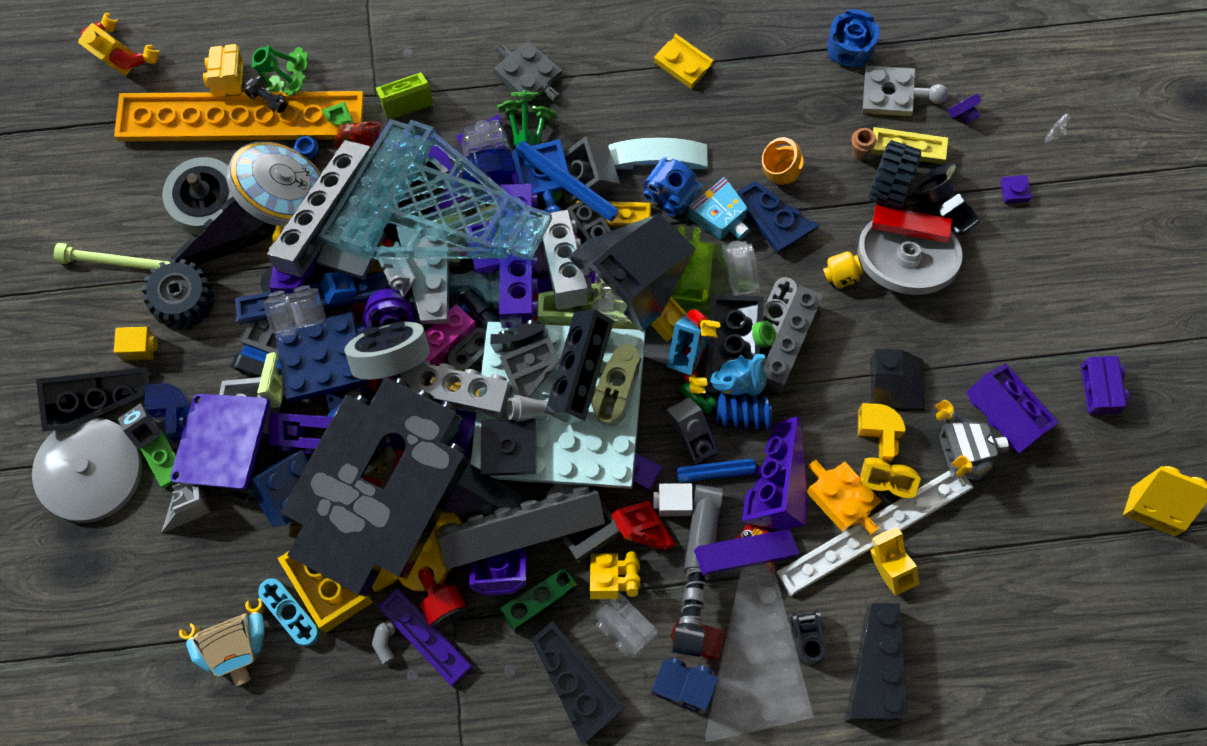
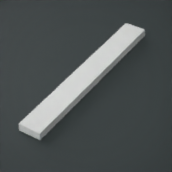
M950 471L920 487L917 490L916 497L902 498L869 517L879 527L874 534L870 535L861 524L855 525L780 569L776 574L791 597L874 548L872 538L895 527L903 531L973 489V486L967 477L952 479Z

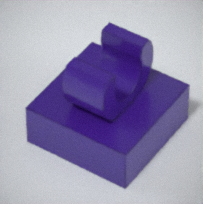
M977 93L949 108L948 112L951 118L961 114V119L966 125L980 117L979 112L974 106L981 103L982 100Z

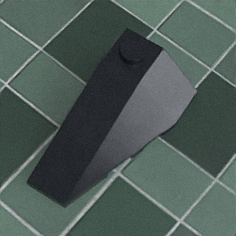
M148 367L36 379L42 432L71 429L151 393Z

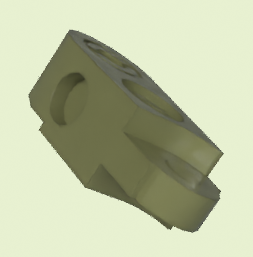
M623 344L614 350L610 361L607 362L592 400L595 417L599 423L605 426L619 424L623 421L628 410L641 363V357L637 348L631 344ZM621 377L625 379L624 384L621 386L611 384L615 378ZM609 405L614 406L611 415L605 412V408Z

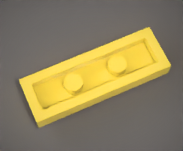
M873 128L877 142L870 151V154L883 155L886 145L893 140L921 149L920 161L944 164L946 161L948 138Z

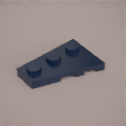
M757 181L751 182L736 192L747 207L746 214L777 254L819 228L818 223L802 216L801 212L795 207L791 208L779 200V196Z

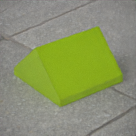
M421 72L376 88L388 121L434 105L429 84Z

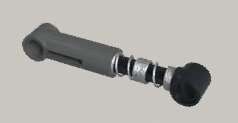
M696 484L684 572L688 579V583L684 586L685 590L682 601L685 605L681 609L683 617L680 618V623L676 624L672 653L694 657L701 656L704 629L701 627L702 618L700 613L701 609L704 608L702 605L705 604L706 592L704 591V586L707 585L705 578L710 575L703 576L694 549L697 546L715 543L723 488Z

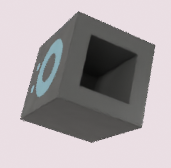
M141 403L118 418L123 432L138 450L161 436L156 422Z

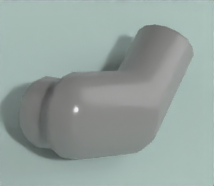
M390 621L381 622L375 627L372 646L383 665L395 659L388 646L389 636L395 633V626Z

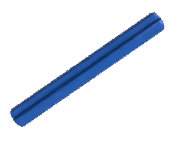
M521 141L516 146L515 150L519 156L608 221H613L617 217L619 212L615 206L527 142Z

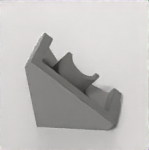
M178 483L172 485L174 492H172L173 496L161 533L212 512L203 486Z

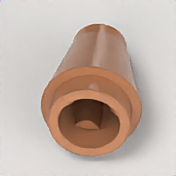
M861 128L853 133L852 155L855 159L863 160L875 147L877 139L872 130Z

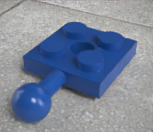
M560 139L532 146L568 172ZM516 150L512 151L519 184H531L532 194H537V197L542 195L544 197L546 208L543 214L562 211L555 204L553 193L566 189L547 175L537 174L535 166L519 156Z

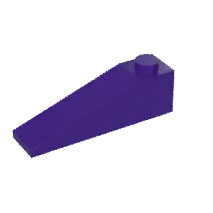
M794 417L775 423L765 448L767 456L763 466L757 467L755 475L758 478L753 490L748 489L745 497L742 521L746 524L780 530L805 525L808 497L806 493L800 418Z

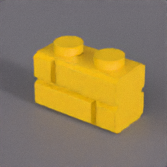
M237 44L225 45V48L222 46L211 47L209 57L205 58L207 73H203L205 87L210 88L211 94L214 97L226 96V93L229 95L240 94L242 91L244 61Z

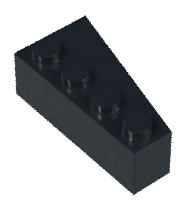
M871 603L865 611L859 643L860 647L856 659L845 721H903L908 718L900 603Z

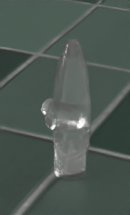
M1065 113L1053 125L1044 142L1046 144L1055 139L1060 133L1065 134L1067 132L1065 126L1071 120L1069 114Z

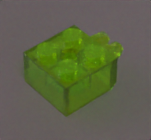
M679 226V232L684 237L686 232L685 226ZM695 227V230H693L694 240H688L696 250L686 267L688 271H684L671 295L672 298L707 302L714 243L699 241L701 228Z

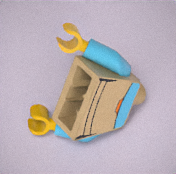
M258 598L259 605L255 609H251L249 600L245 603L246 609L251 614L249 617L245 613L203 631H200L197 626L190 624L192 628L190 635L181 629L179 635L187 641L186 646L192 662L206 672H213L216 677L230 672L235 686L248 682L251 678L246 665L255 661L256 655L261 651L264 637L262 613L265 610V606L262 600Z

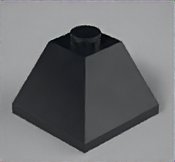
M875 349L870 359L871 404L886 405L894 410L924 411L923 359L904 350Z

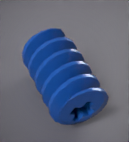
M724 393L719 395L716 425L719 419H722L724 427H727L729 421L733 420L734 427L737 428L740 421H743L745 428L748 429L751 421H754L756 429H759L762 422L765 423L766 430L770 429L772 402L769 404L766 396H763L760 403H758L757 396H752L748 402L746 395L742 394L739 402H737L735 395H730L728 401Z

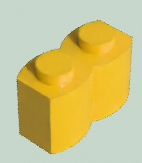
M872 457L865 458L860 474L862 483L868 488L877 491L889 490L903 498L916 497L921 480L918 473L911 467L899 464L890 465L882 459Z

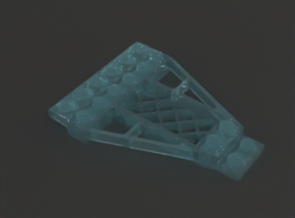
M390 119L321 230L318 238L321 243L363 258H508L509 254L531 261L552 221V214L527 206L518 197L508 194L436 134L433 127L410 120L409 124ZM433 146H438L456 161L449 174L422 165ZM465 169L484 186L459 178L460 171ZM418 179L425 182V184L413 188L410 187L411 182ZM441 187L447 189L448 192L434 196L432 190ZM429 192L430 198L416 202L414 196ZM465 195L471 197V200L457 204L455 198ZM411 197L413 204L402 208L398 207L400 201ZM452 199L454 206L442 210L439 209V203ZM488 203L494 205L495 208L481 212L479 205ZM435 206L437 212L422 216L420 210ZM475 207L478 214L463 218L462 211ZM417 211L419 217L411 215L410 213ZM458 214L460 220L449 224L445 223V217ZM492 218L487 227L485 220ZM440 219L442 225L437 224V223H435L434 221H437V220ZM481 221L484 228L470 233L467 226ZM388 223L415 231L407 247L373 246ZM464 228L466 233L458 231L457 229ZM424 236H430L459 247L417 246Z

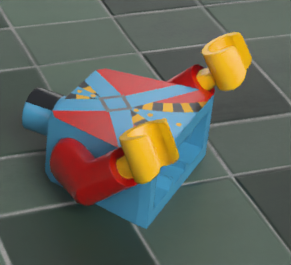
M690 310L675 323L667 363L668 368L682 373L686 381L690 383V392L694 394L706 393L707 379L698 378L695 369L706 352L709 337L717 338L716 327L720 328V322L709 320L698 310Z

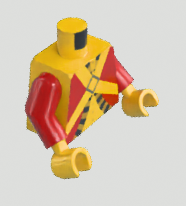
M104 13L101 23H92L81 32V38L78 43L124 76H127L133 67L142 65L144 62L155 64L158 60L159 50L153 51L154 46L146 45L143 54L140 52L135 54L107 32L114 31L118 19H109L110 13Z

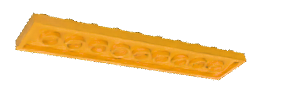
M363 91L295 92L293 96H289L284 92H271L277 96L282 94L288 102L286 110L283 113H278L268 109L269 103L261 97L257 96L252 100L244 92L235 95L226 93V96L214 97L211 92L119 93L114 137L117 141L297 140L302 136H308L315 140L362 139L364 94ZM345 102L354 126L348 128L334 126L326 120L322 110Z

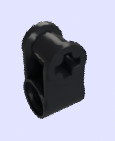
M818 609L814 610L813 613L801 615L791 613L790 621L795 638L797 656L802 664L806 666L817 665L826 652L820 611ZM805 646H815L818 650V656L815 658L809 657L805 653Z

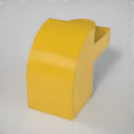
M862 403L858 410V436L879 437V459L890 463L894 456L898 455L899 441L895 439H900L905 433L904 422L894 409L886 405Z
M897 527L872 538L874 548L870 551L873 561L884 582L895 596L920 584L917 566L905 552L903 534Z

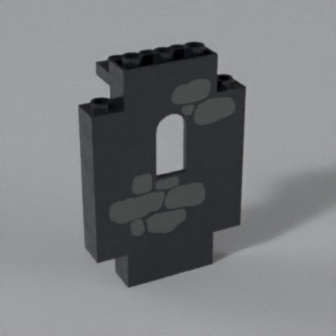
M385 377L372 402L358 394L355 399L345 395L280 512L303 525L287 556L352 592L367 597L382 568L398 577L408 578L471 460L464 455V448L450 442L451 439L460 442L464 434L458 429L463 419L456 413L458 408L446 401H442L441 405L432 401L433 395L422 389H419L418 392L409 389L410 384L398 377L394 381ZM390 434H399L404 438L406 448L384 490L362 479L383 439Z

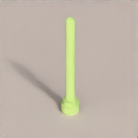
M57 243L54 248V261L62 264L78 260L151 270L153 267L155 269L160 268L159 263L163 262L160 260L80 251L65 243Z

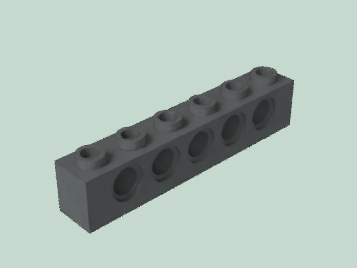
M345 140L335 152L332 160L323 170L321 176L310 189L301 205L298 206L296 212L267 253L276 271L303 277L326 242L337 218H342L378 164L370 146Z

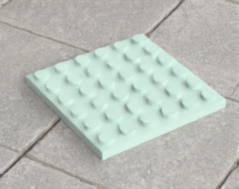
M488 322L481 375L491 377L492 374L507 378V381H509L500 360V356L509 352L495 353L490 345L491 334H498L500 331H512L517 334L518 328H501V322ZM545 325L560 361L570 326ZM612 328L592 396L593 400L598 383L614 350L623 344L635 346L641 357L640 370L623 421L614 426L601 424L595 417L592 400L585 422H564L549 414L547 417L533 418L536 420V474L491 477L497 480L632 489L645 330L641 332L640 330ZM558 365L529 398L546 400L548 402ZM621 377L615 378L611 384L621 386L624 384L625 379ZM480 388L479 397L486 394L487 388ZM512 390L511 398H514L515 394ZM607 406L605 412L611 415L614 406ZM507 413L505 419L476 414L471 465L481 470V421L509 420Z

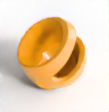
M785 137L777 138L765 148L762 155V168L766 177L774 184H791L796 181L803 170V156L798 144L792 139ZM780 144H788V145H790V146H783V147L776 148V146H777V145H780Z

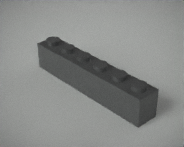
M583 485L574 488L573 492L564 495L563 493L550 494L546 500L539 502L536 500L525 501L518 508H500L495 510L493 515L486 517L475 515L468 518V522L444 524L440 527V530L434 531L441 562L447 570L603 525L605 521L599 493L592 487Z

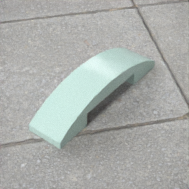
M641 138L609 145L616 169H633V165H657L663 157H668V162L672 158L678 160L690 169H707L708 167L707 144L676 138Z

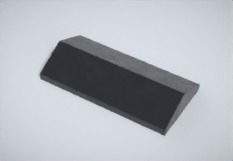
M712 295L710 320L720 322V328L716 327L717 338L709 337L705 374L707 386H705L706 393L704 394L719 396L723 393L716 390L710 380L712 374L720 371L724 363L736 360L740 355L744 359L752 360L755 354H760V347L755 344L752 337V328L755 323L762 321L764 296ZM747 393L743 394V395H746V397H752L751 395H748ZM725 394V397H726V398H729L730 395H729V394Z

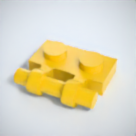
M632 551L628 552L624 561H618V554H591L590 599H618V591H627L628 596L635 597L641 585L640 577L637 575L640 570V561L637 558V554Z

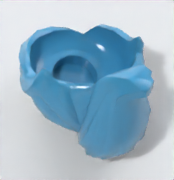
M755 354L753 359L749 360L744 359L740 355L738 359L724 363L720 371L712 374L710 382L716 390L725 394L735 396L745 393L751 396L759 395L767 383V374L763 366L766 358L763 354Z

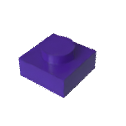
M1027 175L1002 177L1000 184L1004 204L1030 201L1032 197Z

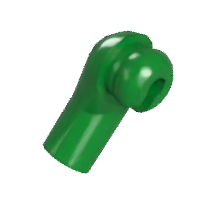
M689 382L683 384L680 388V392L684 397L693 400L702 409L703 413H711L713 409L717 408L718 403L713 396H707L704 399L700 394L691 393Z

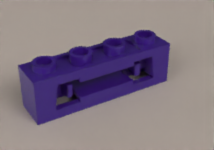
M270 413L268 445L278 446V451H294V447L303 448L304 453L313 454L321 438L301 437L294 439V436L305 435V426L327 428L333 417L294 413ZM294 422H300V426L294 425Z

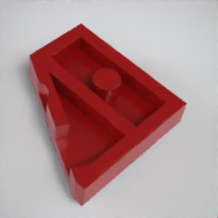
M650 501L618 509L611 515L617 529L625 539L665 551L670 550L676 545Z

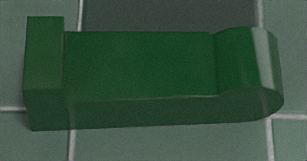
M567 568L562 569L500 608L501 614L513 632L517 633L530 621L561 601L560 599L572 593L579 585Z

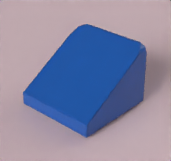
M340 272L325 273L321 280V288L328 304L336 303L357 294L350 275Z

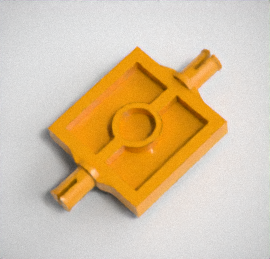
M817 459L808 466L819 479L808 488L806 493L842 532L858 524H861L870 535L879 529L869 518V514L881 503V500L870 488L862 483L861 478L846 462L828 471L821 466Z

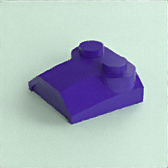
M523 547L471 562L470 589L488 596L513 594L525 586L528 568L527 548Z

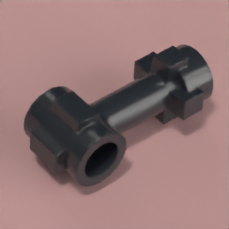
M257 76L245 84L243 91L250 99L254 100L257 96L261 97L269 103L268 109L272 112L283 113L286 110L288 102L282 94L277 96L266 90L268 84L262 77Z

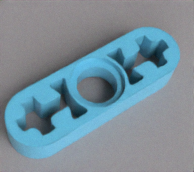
M276 579L263 581L258 589L259 597L286 631L302 646L315 644L319 639V628L291 593ZM270 586L277 588L276 593L282 599L281 602L278 603L271 596L266 597L269 594L267 589ZM287 605H294L296 608L294 618L290 620L283 619V608ZM299 621L307 629L312 627V630L309 632L311 635L309 639L305 637L300 639L302 631L295 625Z

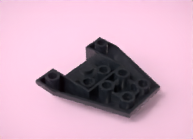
M658 213L589 239L570 254L568 258L586 276L594 271L628 305L624 315L643 332L661 316L696 248Z

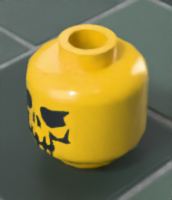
M849 251L828 258V267L824 268L827 282H833L838 289L858 283L860 275H863L858 256H853Z

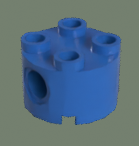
M856 9L847 10L845 14L837 15L831 24L827 40L829 59L848 67L861 68L865 66L866 62L871 59L879 39L880 28L878 23L876 25L874 22V17L865 11Z
M663 157L644 181L643 187L645 191L643 196L648 201L656 202L663 207L667 215L675 217L678 213L682 214L686 211L701 190L702 184L701 181L696 183L697 175L685 164L673 158L668 162V157Z

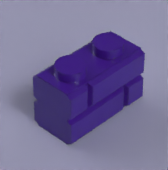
M1100 356L1086 358L1081 364L1088 414L1121 413L1129 404L1130 396L1128 390L1124 389L1123 386L1125 367L1123 364H1120L1119 357Z

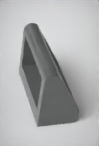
M602 502L603 516L609 525L576 547L566 535L559 537L577 564L622 535L617 529L616 523L611 516L612 514Z

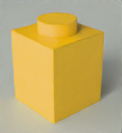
M148 327L116 328L114 353L122 361L153 360L154 351H157L158 340Z

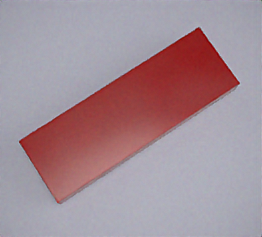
M876 205L871 229L948 243L952 219Z

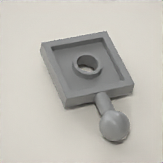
M866 66L862 113L912 116L913 97L929 98L932 103L941 104L947 99L948 90L941 84L933 85L930 89L914 88L915 69ZM890 87L894 89L895 93L887 95L882 89Z

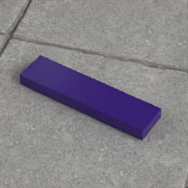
M790 529L701 545L694 549L703 576L795 558L800 554Z
M396 588L377 606L452 687L473 668L436 628L429 626L425 616L399 588Z

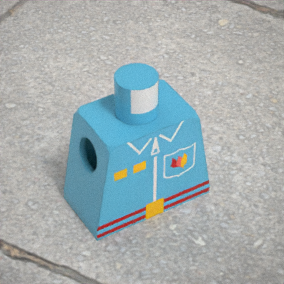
M725 177L689 206L688 218L717 239H722L731 232L738 240H741L750 230L742 222L746 218L747 207Z

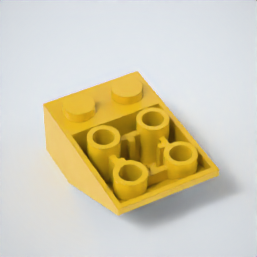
M1161 466L1132 486L1123 516L1175 537L1186 531L1206 505L1207 481L1198 477L1190 478L1180 474L1178 469L1170 466Z

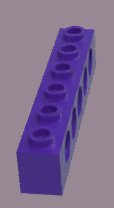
M531 184L501 185L499 298L501 328H518V324H525L527 321L533 320V317H538V301H533V295L538 294V279H533V273H538V258L533 257V251H538V238L533 236V230H538L537 215H533V210L538 209L537 194H532Z

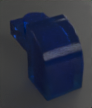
M488 148L476 151L464 159L466 168L461 174L467 195L479 192L486 183L504 184L516 172L511 149Z
M166 383L145 385L144 410L153 418L166 417L165 434L173 441L181 440L187 419L185 415L189 413L191 401L174 385Z

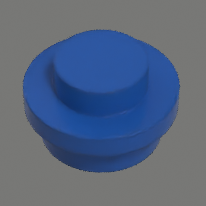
M302 136L295 142L294 150L311 160L317 156L319 146L315 139Z

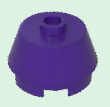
M382 289L369 297L362 321L366 329L397 322H414L415 311L399 291Z

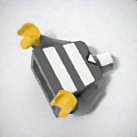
M943 400L935 405V409L939 410L936 413L937 420L945 421L939 439L952 479L968 477L975 481L980 480L992 470L998 454L1008 452L1007 438H992L987 424L976 423L959 416L954 412L952 404L947 400Z

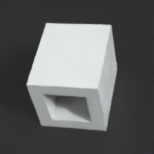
M659 484L658 492L653 494L654 508H659V517L691 516L692 484Z

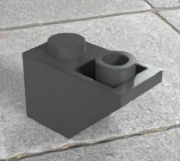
M687 398L666 409L676 434L695 464L718 452L703 411L693 400Z

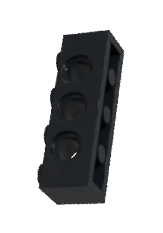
M595 309L574 312L545 413L564 422L586 421L614 323L613 319Z

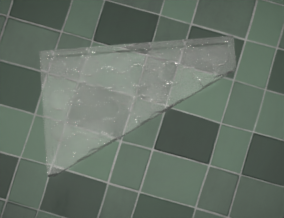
M773 562L741 568L704 737L706 743L814 718Z

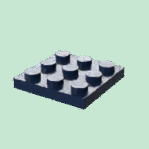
M352 312L275 331L285 395L288 403L367 384L366 379H359L352 375L344 351L346 345L357 337Z

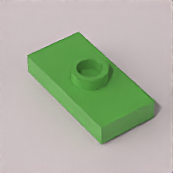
M160 430L161 436L141 448V451L158 483L164 489L175 483L171 481L170 476L176 453L165 433Z

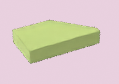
M275 352L269 353L266 356L258 388V394L262 398L270 400L271 408L280 407L284 393L283 377L278 374L276 366L278 355Z

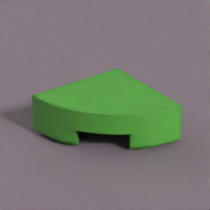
M345 102L322 110L324 117L332 125L342 128L354 126Z

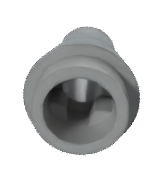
M515 395L514 398H508L507 417L515 422L547 417L548 414L545 413L547 401Z

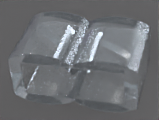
M307 285L294 289L295 293L285 294L284 291H277L269 294V298L265 300L263 306L271 332L280 333L323 323L326 316L318 288L310 289V286Z

